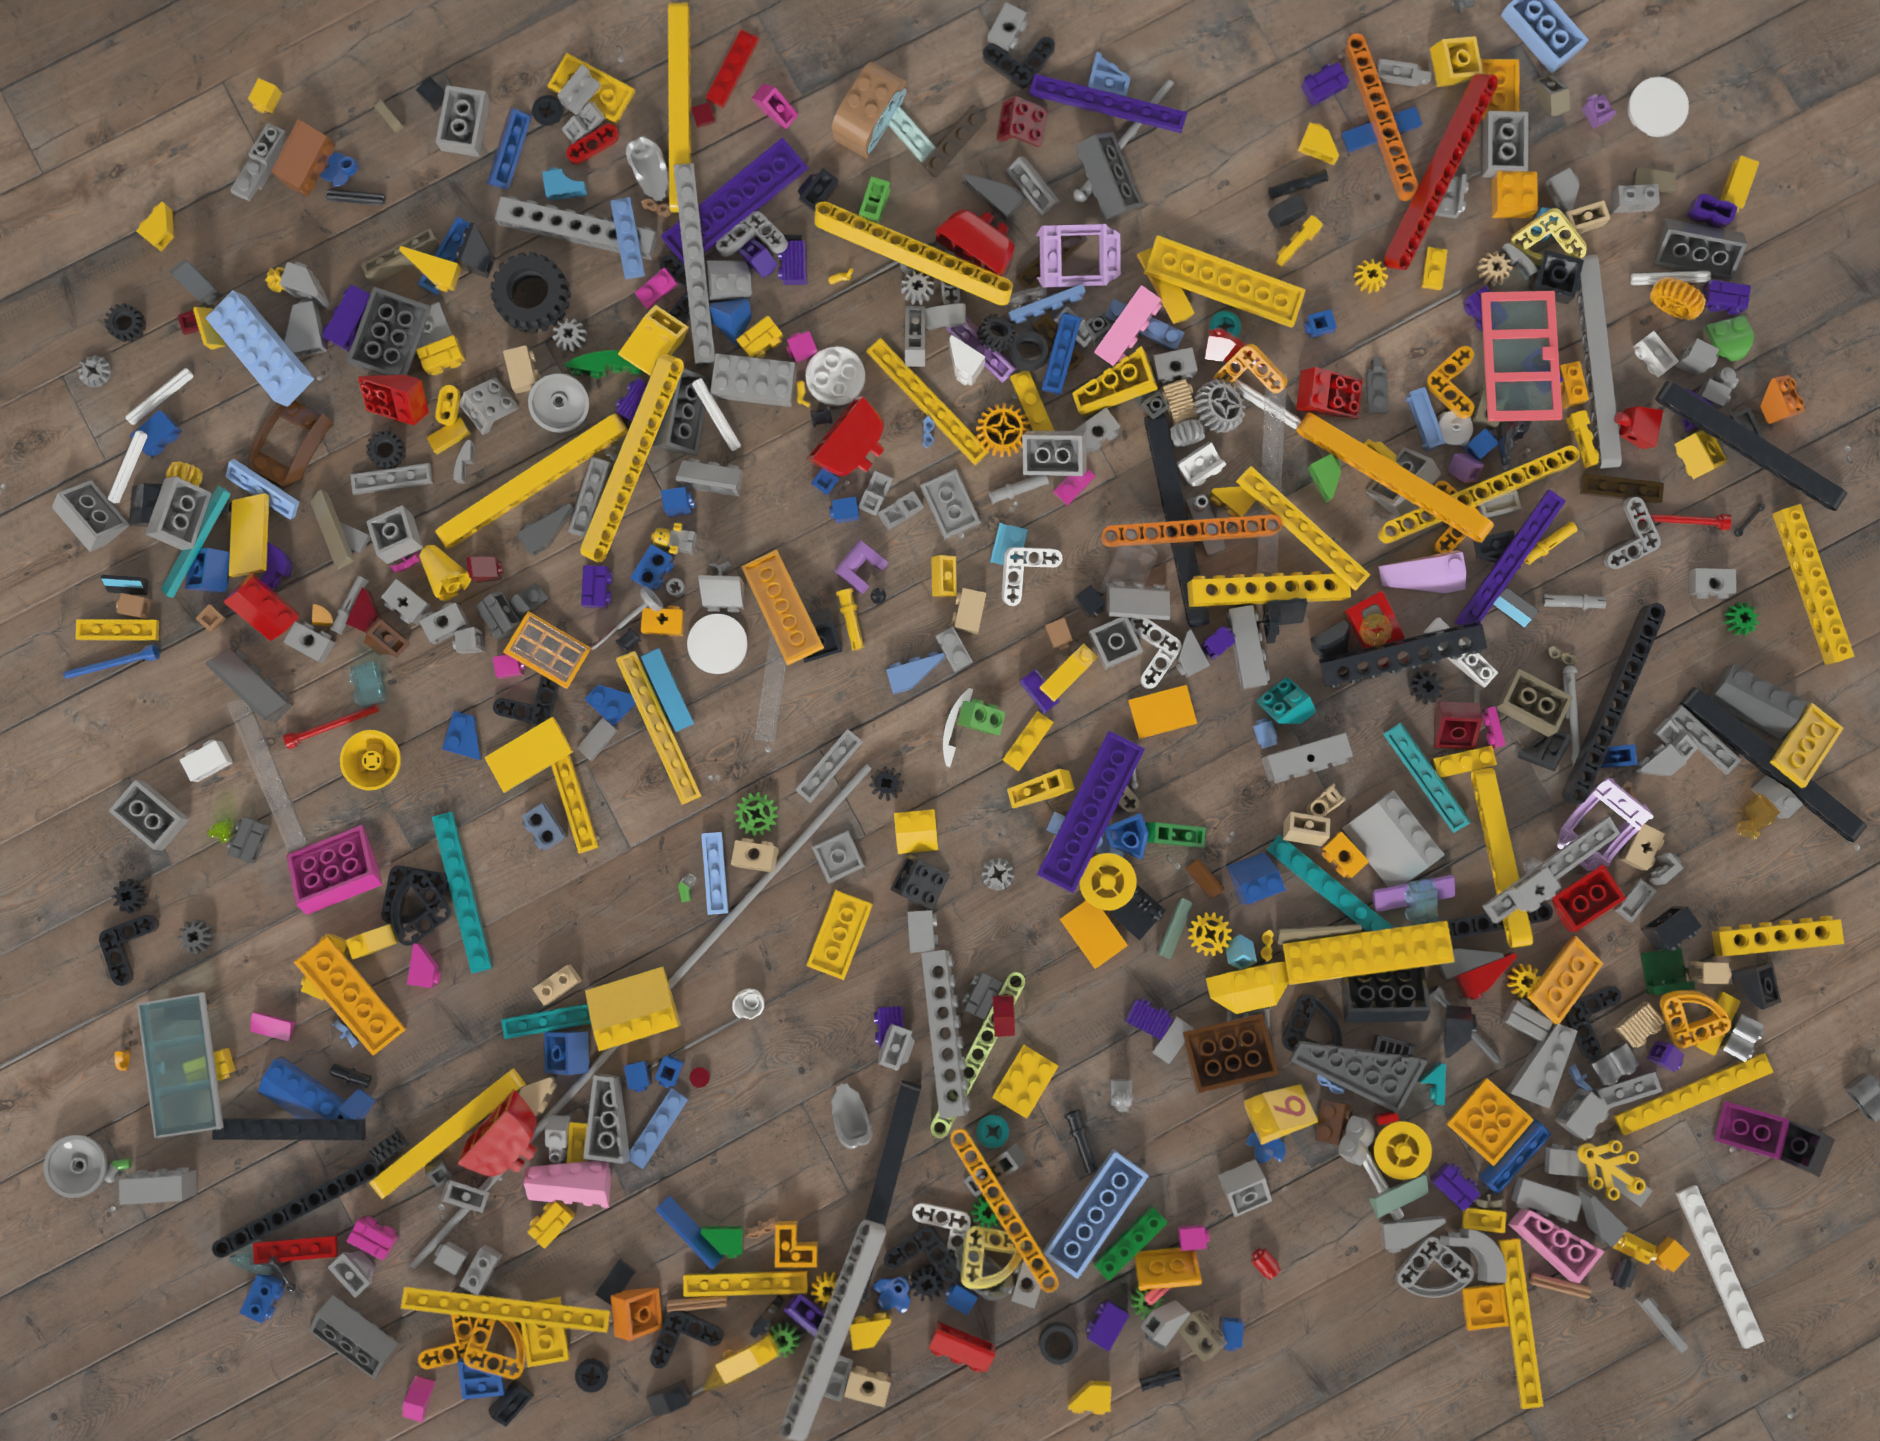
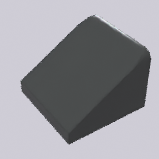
M442 1156L437 1157L425 1166L426 1176L437 1188L455 1176Z

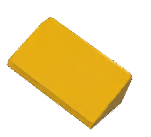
M194 307L193 311L203 344L211 350L225 346L222 337L206 319L214 309Z
M459 417L452 425L445 426L426 438L433 451L438 455L471 435L462 418Z
M937 555L932 557V596H957L956 556Z

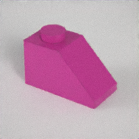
M763 83L751 97L766 115L784 129H787L798 116L797 112L774 86Z
M413 944L407 985L428 988L436 987V984H439L441 979L438 964L423 944Z

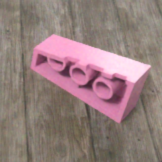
M1141 285L1094 353L1113 367L1120 363V360L1126 357L1124 354L1128 348L1132 349L1138 341L1136 337L1140 331L1144 332L1150 324L1148 320L1152 315H1156L1162 307L1161 299Z
M598 1160L533 1166L525 1168L524 1187L528 1200L547 1202L563 1200L566 1204L582 1202L585 1206L601 1204V1207L609 1208L612 1175L609 1163Z
M1520 1209L1508 1223L1563 1276L1572 1282L1580 1283L1604 1253L1603 1250L1594 1247L1531 1210Z

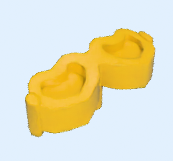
M1271 930L1264 932L1261 937L1266 946L1262 948L1260 954L1267 962L1272 959L1271 944L1273 943L1272 937L1274 934Z

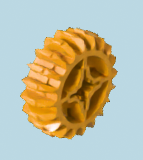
M1660 278L1654 284L1650 293V299L1653 304L1657 305V308L1681 320L1696 319L1702 313L1706 304V299L1700 293V290L1694 288V285H1690L1688 282H1683L1681 279Z
M1003 403L1002 408L999 409V405L995 404L994 411L991 407H988L989 415L982 412L981 416L984 419H978L977 423L981 426H977L976 431L982 433L977 435V439H983L980 442L981 446L987 444L986 452L990 451L991 448L993 449V456L999 451L1000 457L1004 456V452H1007L1008 457H1010L1011 450L1017 454L1019 452L1017 446L1023 448L1022 435L1026 431H1030V429L1025 428L1029 426V422L1023 421L1026 418L1025 414L1019 416L1021 409L1018 408L1015 412L1013 411L1014 405L1011 404L1009 409H1006V403ZM1001 416L998 424L987 426L993 418ZM1007 417L1012 418L1019 428L1010 425L1007 422ZM1002 422H1004V427H1006L1003 439L1002 434L998 431L1002 427ZM987 433L996 435L999 439V444L993 442ZM1019 434L1015 441L1005 445L1007 437Z

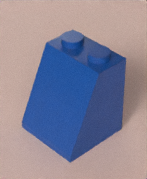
M1265 852L1226 866L1240 904L1248 905L1286 891L1279 870Z

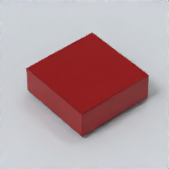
M1389 1111L1375 1114L1374 1120L1376 1124L1383 1125L1397 1122L1399 1117L1396 1112Z

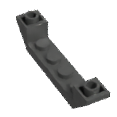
M1101 311L1084 322L1097 348L1112 326ZM1152 391L1133 398L1139 408L1153 420L1170 408L1159 391L1157 393Z

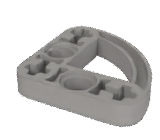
M1428 1235L1421 1240L1395 1274V1279L1399 1285L1413 1294L1428 1298H1439L1454 1294L1464 1288L1472 1280L1474 1272L1471 1266L1446 1245L1440 1244L1439 1239ZM1429 1241L1432 1243L1435 1241L1434 1246L1436 1247L1434 1250L1430 1248L1427 1251V1249L1429 1248L1427 1243ZM1421 1249L1430 1256L1427 1258L1426 1255L1420 1252ZM1447 1253L1453 1257L1452 1262L1448 1265L1442 1262L1443 1255ZM1416 1256H1422L1424 1259L1421 1267H1415L1413 1264ZM1433 1260L1456 1278L1454 1281L1439 1287H1423L1415 1284ZM1409 1265L1412 1269L1417 1271L1415 1274L1412 1271L1410 1272V1269L1407 1268ZM1458 1265L1462 1269H1466L1467 1276L1462 1275L1459 1277L1461 1273L1454 1267ZM1403 1273L1406 1275L1409 1273L1408 1277L1410 1280L1408 1282L1405 1280L1401 1282L1403 1280L1401 1277Z

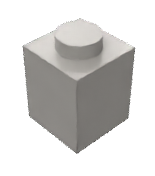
M448 1241L444 1246L441 1244L435 1252L437 1258L434 1263L456 1275L462 1269L470 1253Z

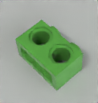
M871 176L859 216L880 224L891 191L890 182Z
M972 699L971 702L963 701L958 725L986 734L1000 736L1006 712L998 710L999 706L987 704L985 706L983 705L984 701Z

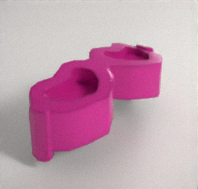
M416 551L408 560L406 557H402L403 563L394 566L390 565L393 572H402L416 565L420 561L419 552Z

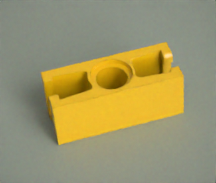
M1742 155L1733 162L1720 201L1724 200L1735 204L1738 207L1736 213L1739 211V208L1742 209L1745 205L1759 165V161Z

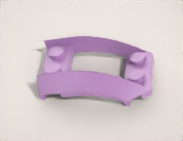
M1107 224L1041 226L1036 236H1040V277H1037L1042 287H1065L1081 284L1083 286L1107 285L1112 279H1116L1121 275L1120 233L1110 229ZM1099 235L1100 275L1062 276L1061 236Z
M1606 778L1589 794L1584 803H1580L1560 831L1557 847L1562 849L1579 837L1573 832V829L1599 800H1602L1626 820L1618 828L1620 835L1604 845L1599 852L1596 851L1579 864L1587 871H1592L1602 864L1608 867L1623 845L1642 828L1641 826L1648 819L1654 817L1645 804L1642 805L1618 786L1612 778Z

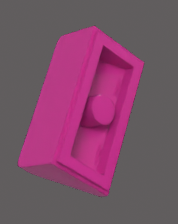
M256 1011L252 1012L250 1032L290 1042L295 1021Z

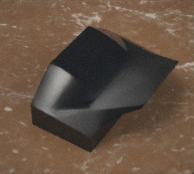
M824 168L817 174H810L798 189L799 201L815 212L816 204L826 202L839 180Z
M1343 620L1311 638L1310 643L1314 654L1326 658L1347 653L1350 637L1349 624Z

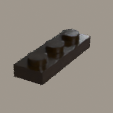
M1046 313L1033 323L1031 327L1036 333L1045 338L1049 350L1052 352L1058 326L1050 315ZM1075 347L1067 370L1068 373L1084 361V358Z

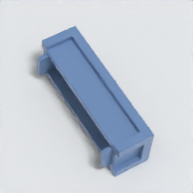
M1423 387L1409 392L1410 395H1407L1404 401H1408L1423 442L1421 448H1424L1425 452L1441 447L1445 444L1426 388Z

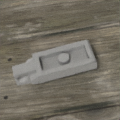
M1378 59L1376 70L1382 82L1419 86V84H1429L1432 72L1421 71L1422 68L1418 67V64Z

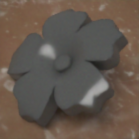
M620 443L611 444V447L605 451L606 456H610V459L616 462L622 445Z

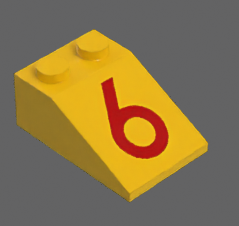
M1301 1084L1262 1093L1244 1101V1108L1261 1145L1318 1122Z

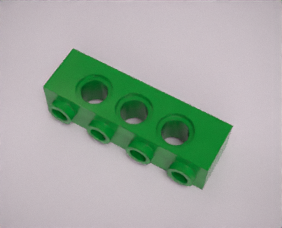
M1150 1204L1093 1261L1095 1268L1110 1281L1168 1222Z

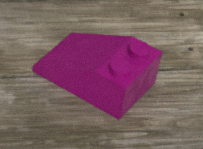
M1724 1101L1714 1141L1780 1161L1790 1120Z

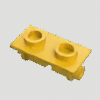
M1625 1232L1613 1247L1649 1265L1651 1260L1655 1261L1658 1257V1254L1655 1253L1657 1246L1629 1232Z

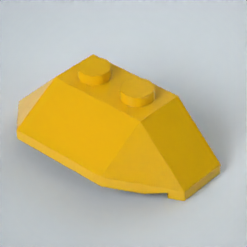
M1284 961L1206 978L1210 999L1238 1014L1277 1005L1289 984Z

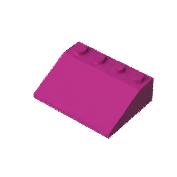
M363 825L286 855L295 902L306 915L383 885L380 870Z

